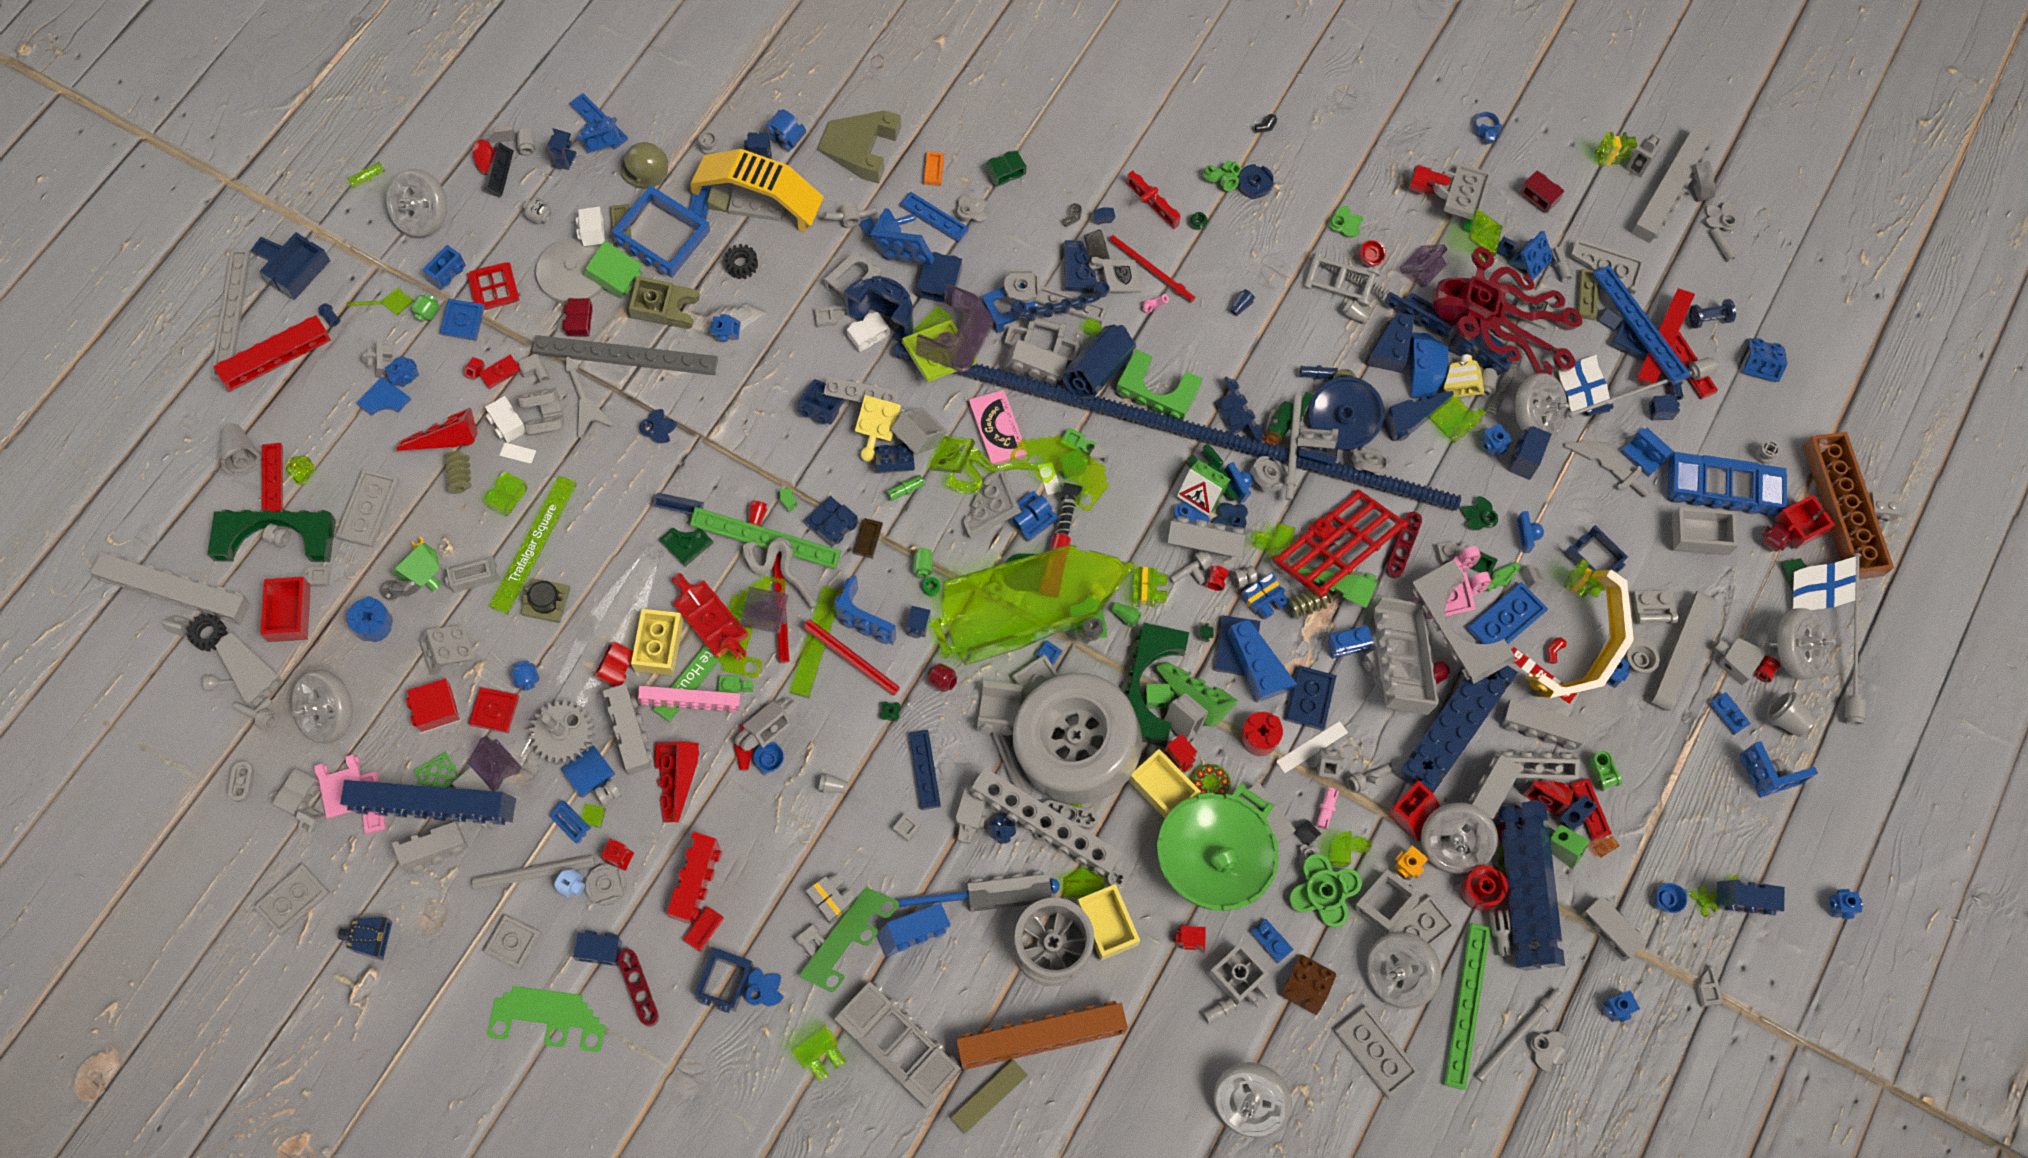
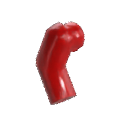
M1562 637L1555 638L1547 646L1549 664L1557 663V652L1567 646L1566 640Z

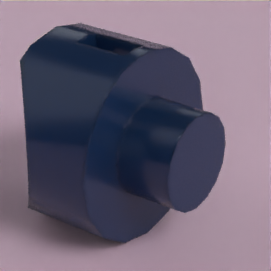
M1005 813L997 814L988 826L990 837L996 839L1000 844L1010 842L1011 837L1016 834L1015 822L1009 820Z

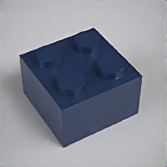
M1530 426L1528 432L1524 430L1516 443L1515 453L1510 458L1509 464L1511 468L1509 472L1530 480L1541 464L1552 433L1534 426Z

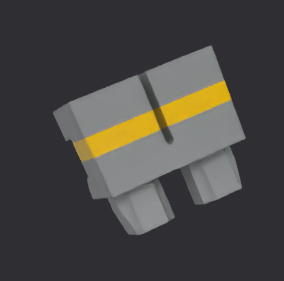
M838 873L829 879L825 876L806 890L807 896L830 925L842 913L850 909L849 905L856 898L850 888L842 894L837 891L844 884L843 879Z

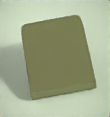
M711 188L707 202L708 208L726 212L730 195Z

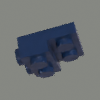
M814 379L800 398L797 412H800L803 417L807 418L810 416L815 418L821 424L828 423L831 425L838 416L839 409L845 399L826 396L824 394L826 383Z
M829 496L804 520V524L828 545L833 547L835 544L842 542L848 531L856 528L858 516L847 506L841 505L832 496Z

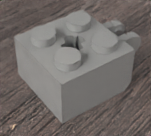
M1242 943L1238 944L1208 974L1236 1005L1246 997L1256 1008H1259L1262 1004L1252 993L1254 989L1267 1000L1271 997L1261 984L1269 975L1268 971ZM1235 970L1242 972L1241 978L1235 975Z

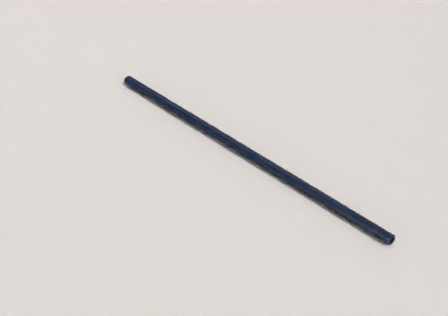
M899 341L895 346L894 356H900L901 359L905 358L906 360L911 359V362H914L902 342ZM977 363L955 372V374L960 373L962 376L964 374L966 377L971 376L973 379L975 377L977 380L982 379L984 382L987 380L988 383L993 382L995 385L998 383L999 386L1004 385L1006 388L1009 386L1010 389L1015 388L1017 391L1020 389L1021 392L1026 391L1028 394L1031 392L1032 395L1037 394L1039 397L1041 395L1043 398L1049 397L1048 399L1050 400L1052 398L1054 401L1060 400V403L1063 401L1065 404L1071 403V406L1074 404L1076 407L1082 406V409H1085V407L1087 410L1093 409V412L1097 410L1100 414L1104 412V415L1110 414L1111 417L1115 415V418L1121 417L1122 420L1126 418V421L1132 420L1133 423L1137 421L1138 424L1143 423L1144 426L1146 424L1149 427L1154 426L1155 429L1157 427L1160 430L1166 429V432L1168 430L1171 433L1177 432V435L1179 433L1182 436L1188 435V438L1193 437L1195 440L1198 438L1199 441L1205 440L1204 442L1206 443L1209 441L1210 444L1216 443L1217 446L1220 444L1221 447L1227 446L1228 449L1231 447L1233 450L1238 449L1239 452L1242 450L1244 453L1249 452L1250 455L1253 453L1255 456H1267L1272 461H1282L1283 464L1289 463L1290 448L1284 449V446L1280 448L1279 445L1273 446V443L1269 445L1267 444L1268 442L1262 443V440L1258 442L1256 439L1251 440V437L1247 439L1245 436L1240 437L1239 434L1234 435L1233 432L1229 434L1228 431L1222 432V429L1218 431L1217 428L1211 429V426L1207 428L1206 425L1200 426V423L1196 425L1194 422L1189 423V420L1185 422L1183 419L1178 420V417L1174 419L1172 416L1167 417L1166 414L1161 415L1160 412L1156 414L1155 411L1150 412L1149 409L1145 411L1144 408L1138 409V406L1134 408L1133 405L1127 406V403L1123 405L1122 402L1116 403V400L1113 402L1111 399L1105 400V397L1101 399L1100 396L1083 400L1079 398L1080 394H1072L1065 386L1061 388V385L1055 386L1054 383L1050 385V382L1044 383L1043 380L1039 382V379L1033 380L1032 377L1029 379L1028 376L1022 377L1021 374L1018 376L1017 373L1011 374L1010 371L1007 373L1005 370L1000 371L999 368L996 370L994 367L989 368L988 365L985 367L984 364L978 365ZM1297 452L1296 467L1300 466L1301 469L1304 467L1306 470L1311 469L1312 472H1322L1323 475L1328 474L1330 477L1333 475L1334 478L1340 477L1341 480L1344 478L1345 481L1351 480L1352 483L1355 481L1357 484L1362 483L1363 486H1373L1374 489L1379 488L1381 491L1384 489L1385 492L1391 491L1392 494L1395 492L1396 495L1402 494L1403 497H1413L1414 500L1419 499L1421 502L1424 500L1425 503L1431 502L1432 505L1435 503L1436 506L1442 505L1443 508H1453L1454 511L1459 509L1461 503V495L1455 496V493L1449 494L1448 491L1444 493V490L1438 491L1437 488L1433 490L1432 487L1427 488L1426 485L1422 487L1421 484L1415 485V482L1409 483L1408 480L1404 482V479L1398 480L1397 477L1393 479L1392 476L1387 477L1386 474L1382 476L1367 470H1357L1352 465L1347 466L1346 463L1344 465L1341 462L1334 465L1300 456L1299 452Z

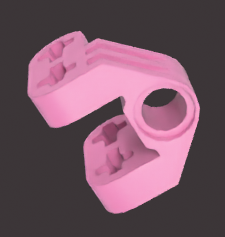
M1469 547L1454 558L1462 573H1464L1463 570L1473 567L1481 557L1478 547ZM1488 572L1479 573L1471 578L1469 584L1472 596L1480 594L1488 588L1491 583Z

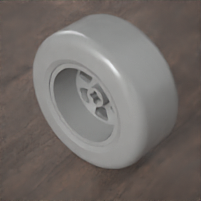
M1069 673L1045 681L1026 697L1015 718L1013 745L1021 767L1038 790L1057 801L1070 804H1085L1096 802L1112 795L1130 779L1140 759L1142 733L1133 706L1117 686L1096 675ZM1079 716L1077 725L1069 726L1065 721ZM1091 717L1099 722V726L1093 730L1085 727L1088 719ZM1056 728L1065 731L1063 739H1052ZM1093 737L1104 738L1100 749L1090 745ZM1063 746L1070 749L1066 759H1062L1056 754V751ZM1085 750L1090 755L1087 759L1076 761L1077 753Z

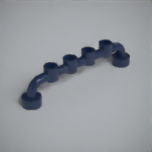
M1100 281L1094 288V295L1088 297L1080 295L1078 299L1074 300L1063 299L1061 303L1056 304L1047 302L1043 307L1030 306L1028 310H1026V304L1023 301L1015 300L1012 302L1010 311L1017 318L1035 321L1037 315L1043 314L1049 318L1053 316L1054 311L1067 314L1072 307L1084 310L1087 304L1106 297L1110 287L1106 282Z

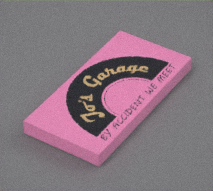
M1001 390L969 399V405L991 466L1026 457L1027 451L1005 391Z

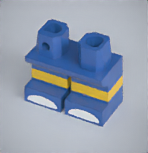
M1273 572L1245 589L1241 596V599L1255 615L1259 613L1265 620L1274 614L1273 609L1270 607L1271 604L1274 603L1279 610L1288 604V600L1284 595L1285 589L1281 588L1276 581L1277 577Z

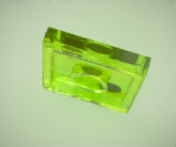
M944 436L929 468L932 471L961 473L975 445V441L973 438Z

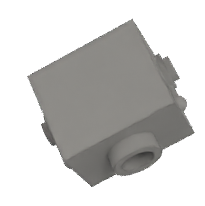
M1872 492L1869 494L1878 522L1894 521L1901 514L1898 493Z

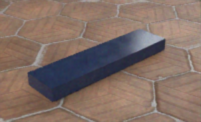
M929 731L909 733L921 810L941 807Z

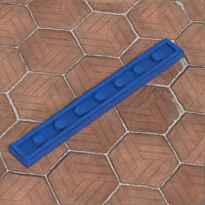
M1610 265L1593 272L1594 279L1670 382L1675 385L1689 378V371Z

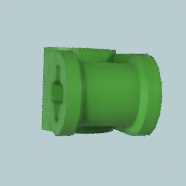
M1599 751L1589 759V767L1600 791H1605L1608 787L1620 786L1622 784L1621 776L1615 767L1611 755L1607 751ZM1597 758L1603 761V765L1597 762Z

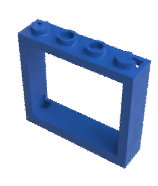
M650 185L612 230V237L619 247H625L633 256H639L647 265H653L661 274L665 273L673 278L708 235L710 223ZM650 201L696 230L670 263L624 234L626 229Z

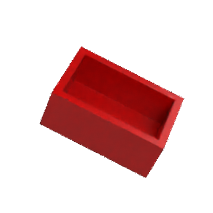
M304 577L264 579L260 634L267 642L308 640L311 585Z

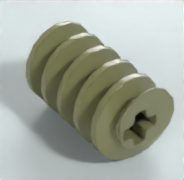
M459 451L447 452L445 454L447 491L453 494L462 493L472 486L469 482L471 481L469 476L471 470L468 469L470 463L467 462L470 460V457Z
M1306 590L1305 593H1298V596L1292 595L1291 598H1287L1289 609L1296 619H1299V613L1305 617L1306 610L1309 614H1313V608L1320 612V605L1323 609H1327V603L1331 604V597L1328 591L1323 598H1319L1311 590Z

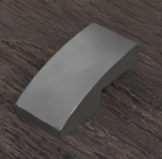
M1705 161L1691 166L1697 181L1693 187L1698 201L1714 198L1715 183L1710 162Z

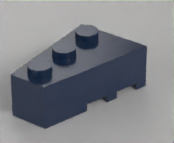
M1399 312L1395 314L1370 355L1366 366L1399 373L1403 372L1408 358L1414 315Z
M1741 880L1717 882V906L1724 907L1725 911H1737V908L1744 909V913L1755 914L1758 910L1763 911V915L1776 916V912H1784L1785 887L1769 884L1761 885L1755 882L1743 883Z

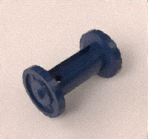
M1731 299L1723 300L1722 306L1701 309L1699 305L1695 304L1689 308V321L1695 329L1700 328L1705 321L1723 318L1727 323H1731L1736 318L1735 304Z

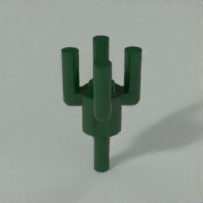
M1209 443L1205 444L1202 447L1204 450L1201 454L1208 461L1207 465L1228 478V475L1221 467L1223 460ZM1194 454L1188 458L1187 466L1191 469L1198 461ZM1228 485L1225 493L1234 501L1238 496Z

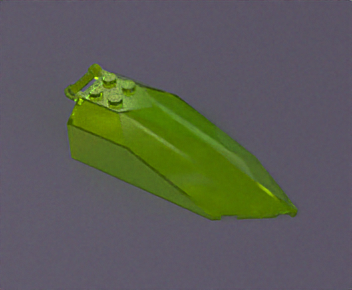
M1067 545L945 580L942 583L939 595L943 617L930 622L931 629H934L940 644L942 658H949L957 654L966 666L1022 649L1096 616L1125 581L1135 565L1132 561L1126 563L1114 556L1092 550L1086 552L1077 549V546ZM941 626H947L954 647L949 648Z

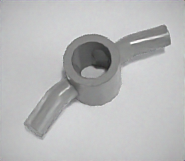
M846 203L840 207L841 213L824 212L823 217L824 219L843 220L845 227L852 228L861 223L860 218L878 214L876 207L858 211L855 203Z

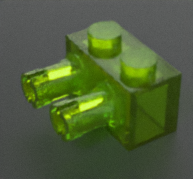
M826 1023L791 1048L792 1053L802 1067H809L818 1082L823 1080L820 1072L825 1078L830 1074L819 1060L820 1056L826 1054L835 1066V1069L841 1067L837 1060L842 1065L847 1062L837 1048L839 1043Z

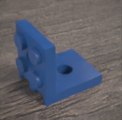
M1762 741L1752 744L1739 754L1741 763L1749 774L1750 783L1755 787L1760 798L1802 785L1818 774L1814 766L1778 777Z

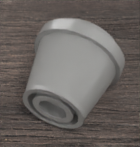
M1787 692L1781 695L1771 705L1767 713L1769 723L1773 726L1777 725L1797 737L1807 733L1816 721V717L1804 705L1801 697L1796 692Z

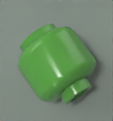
M426 293L418 295L411 307L412 311L415 312L414 317L423 322L425 319L433 320L440 308L437 303L438 300Z

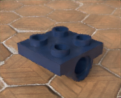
M905 443L875 447L877 473L894 472V470H898V472L915 470L914 454Z

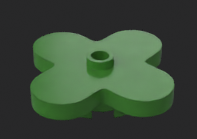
M1314 854L1307 857L1302 866L1306 883L1292 889L1289 895V903L1295 911L1300 913L1316 909L1325 925L1333 928L1340 927L1346 923L1349 915L1345 899L1360 891L1362 886L1361 877L1353 869H1343L1334 872L1329 860L1323 855ZM1323 887H1326L1328 889V893L1326 895L1322 893Z

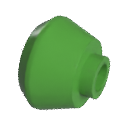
M1231 847L1221 849L1212 855L1211 863L1220 872H1232L1236 869L1235 866L1238 863L1237 851Z

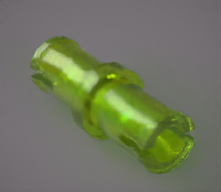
M378 161L366 169L362 168L360 172L348 177L347 180L351 183L352 188H355L365 181H371V178L385 172L383 166L381 167L382 164Z

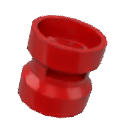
M1211 566L1209 571L1210 577L1207 578L1206 587L1215 591H1223L1226 584L1224 580L1227 578L1229 571L1221 566Z
M1764 656L1760 666L1756 668L1753 674L1760 681L1770 683L1774 678V673L1780 669L1781 664L1771 656Z

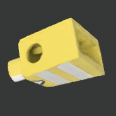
M1471 355L1461 356V362L1450 365L1444 389L1446 392H1454L1452 398L1484 394L1482 372L1477 361L1472 360Z

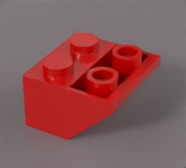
M1418 780L1390 810L1388 815L1414 839L1419 841L1426 819L1441 806L1435 795Z

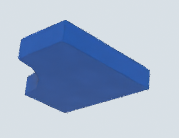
M381 377L358 400L357 405L371 416L381 410H394L399 413L411 398L384 377Z

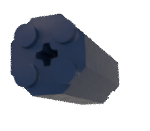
M1115 324L1104 326L1064 370L1066 374L1063 377V382L1072 394H1080L1079 398L1083 400L1094 398L1131 357L1136 344L1127 332L1126 327Z

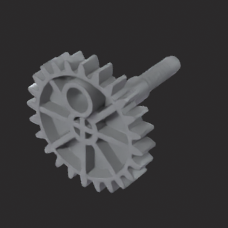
M556 700L555 706L548 703L547 710L541 707V715L535 713L538 719L537 721H531L535 727L529 728V731L534 733V735L529 736V739L534 741L531 747L537 748L535 753L537 755L541 754L540 758L545 760L548 757L549 763H552L555 759L558 765H560L561 760L568 764L569 758L575 762L577 754L583 757L582 750L589 751L586 744H593L589 737L595 736L590 731L595 726L588 724L593 719L590 716L586 717L588 711H582L583 707L580 704L576 707V703L572 701L568 706V702L564 700L561 705ZM578 718V723L575 726H570L571 720Z

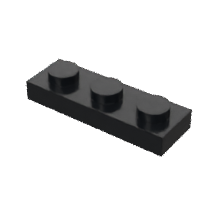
M500 142L495 144L484 185V190L498 198L503 195L514 150Z

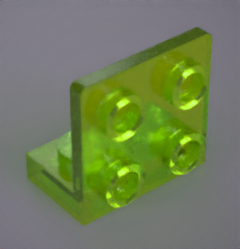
M1477 209L1474 212L1468 239L1478 247L1489 249L1494 257L1496 256L1503 226ZM1479 254L1480 259L1484 261V257Z
M1454 396L1433 413L1429 419L1455 444L1481 423L1486 412L1482 408L1476 412L1471 411Z

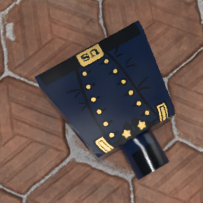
M386 917L353 919L351 929L342 927L339 929L338 939L347 941V949L352 952L383 961L393 922Z

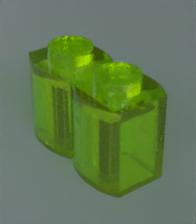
M505 472L497 478L496 486L486 493L484 502L488 508L507 517L528 489L527 484L516 476Z

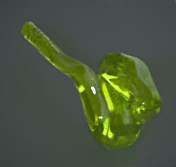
M968 449L961 455V465L974 479V482L957 480L955 474L952 473L947 481V487L963 494L978 492L983 482L973 462H977L982 468L991 473H995L1000 469L1004 471L1011 469L1037 471L1038 463L1008 462L995 465L980 450Z

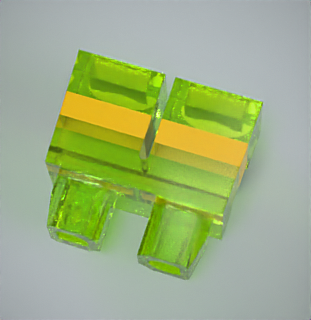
M1606 132L1595 151L1598 165H1619L1622 159H1629L1631 149L1637 147L1636 137H1628L1627 132H1624L1622 136H1614L1613 132Z
M1582 559L1570 572L1564 588L1582 597L1590 594L1597 598L1601 591L1605 590V587L1591 577L1595 571L1589 569V562Z
M1134 566L1132 607H1140V605L1155 607L1156 603H1166L1167 591L1157 590V586H1167L1168 574L1157 572L1158 568Z

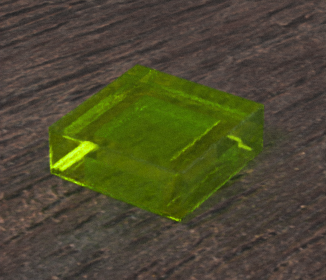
M585 804L582 819L591 827L601 828L606 808Z

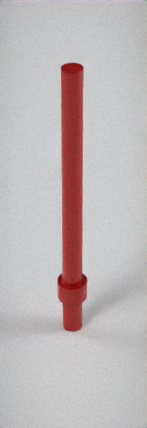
M1112 235L1109 238L1110 242L1173 288L1176 294L1182 295L1191 303L1195 300L1196 296L1186 290L1183 284L1174 281L1116 236Z

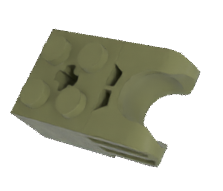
M637 276L629 306L630 316L634 319L690 329L694 323L692 317L681 312L679 308L687 303L696 304L699 301L700 293L695 289L677 286L670 282Z

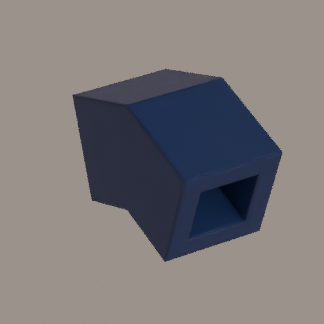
M1103 207L1093 210L1097 225L1112 223L1116 218L1114 208Z

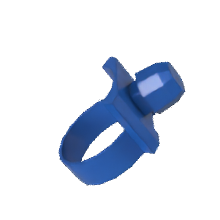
M1491 112L1478 114L1474 122V128L1477 132L1476 136H1484L1487 144L1494 143L1502 128L1498 117ZM1489 117L1493 119L1496 126L1482 124L1479 127L1477 119Z

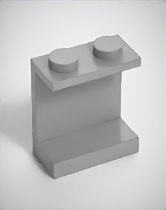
M984 680L977 731L1000 733L1005 736L1013 735V726L1021 704L1023 685Z

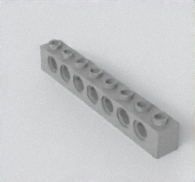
M985 767L970 789L975 799L988 802L990 804L989 807L993 810L1004 812L1009 820L1015 823L1017 821L1020 822L1028 832H1036L1041 835L1043 841L1048 844L1053 843L1057 845L1059 851L1066 855H1073L1078 863L1084 866L1086 864L1093 868V872L1100 876H1108L1122 854L1119 850ZM988 788H996L998 795H990ZM1012 798L1015 806H1008L1005 799ZM1023 809L1031 810L1032 817L1024 816ZM1040 819L1047 820L1049 828H1043L1040 825ZM1057 830H1063L1066 833V838H1059ZM1076 840L1083 843L1082 850L1075 847L1074 842ZM1092 851H1097L1100 854V860L1093 859Z

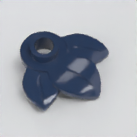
M657 409L649 414L648 419H644L641 422L639 429L643 436L651 437L654 442L667 443L670 441L668 434L674 431L677 422L664 418V410Z
M1221 503L1219 505L1220 515L1211 520L1213 524L1219 523L1226 526L1245 528L1247 525L1245 518L1248 515V510L1243 504L1234 507L1230 503Z

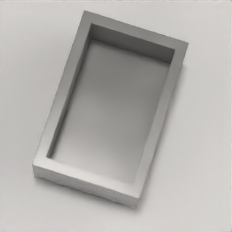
M1679 507L1672 515L1673 550L1730 555L1738 547L1736 511Z

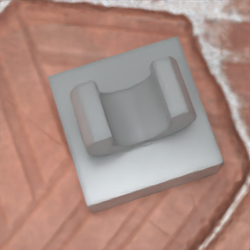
M311 807L299 810L296 815V819L300 820L299 828H303L308 824L309 833L315 831L317 825L323 823L326 817L325 814Z

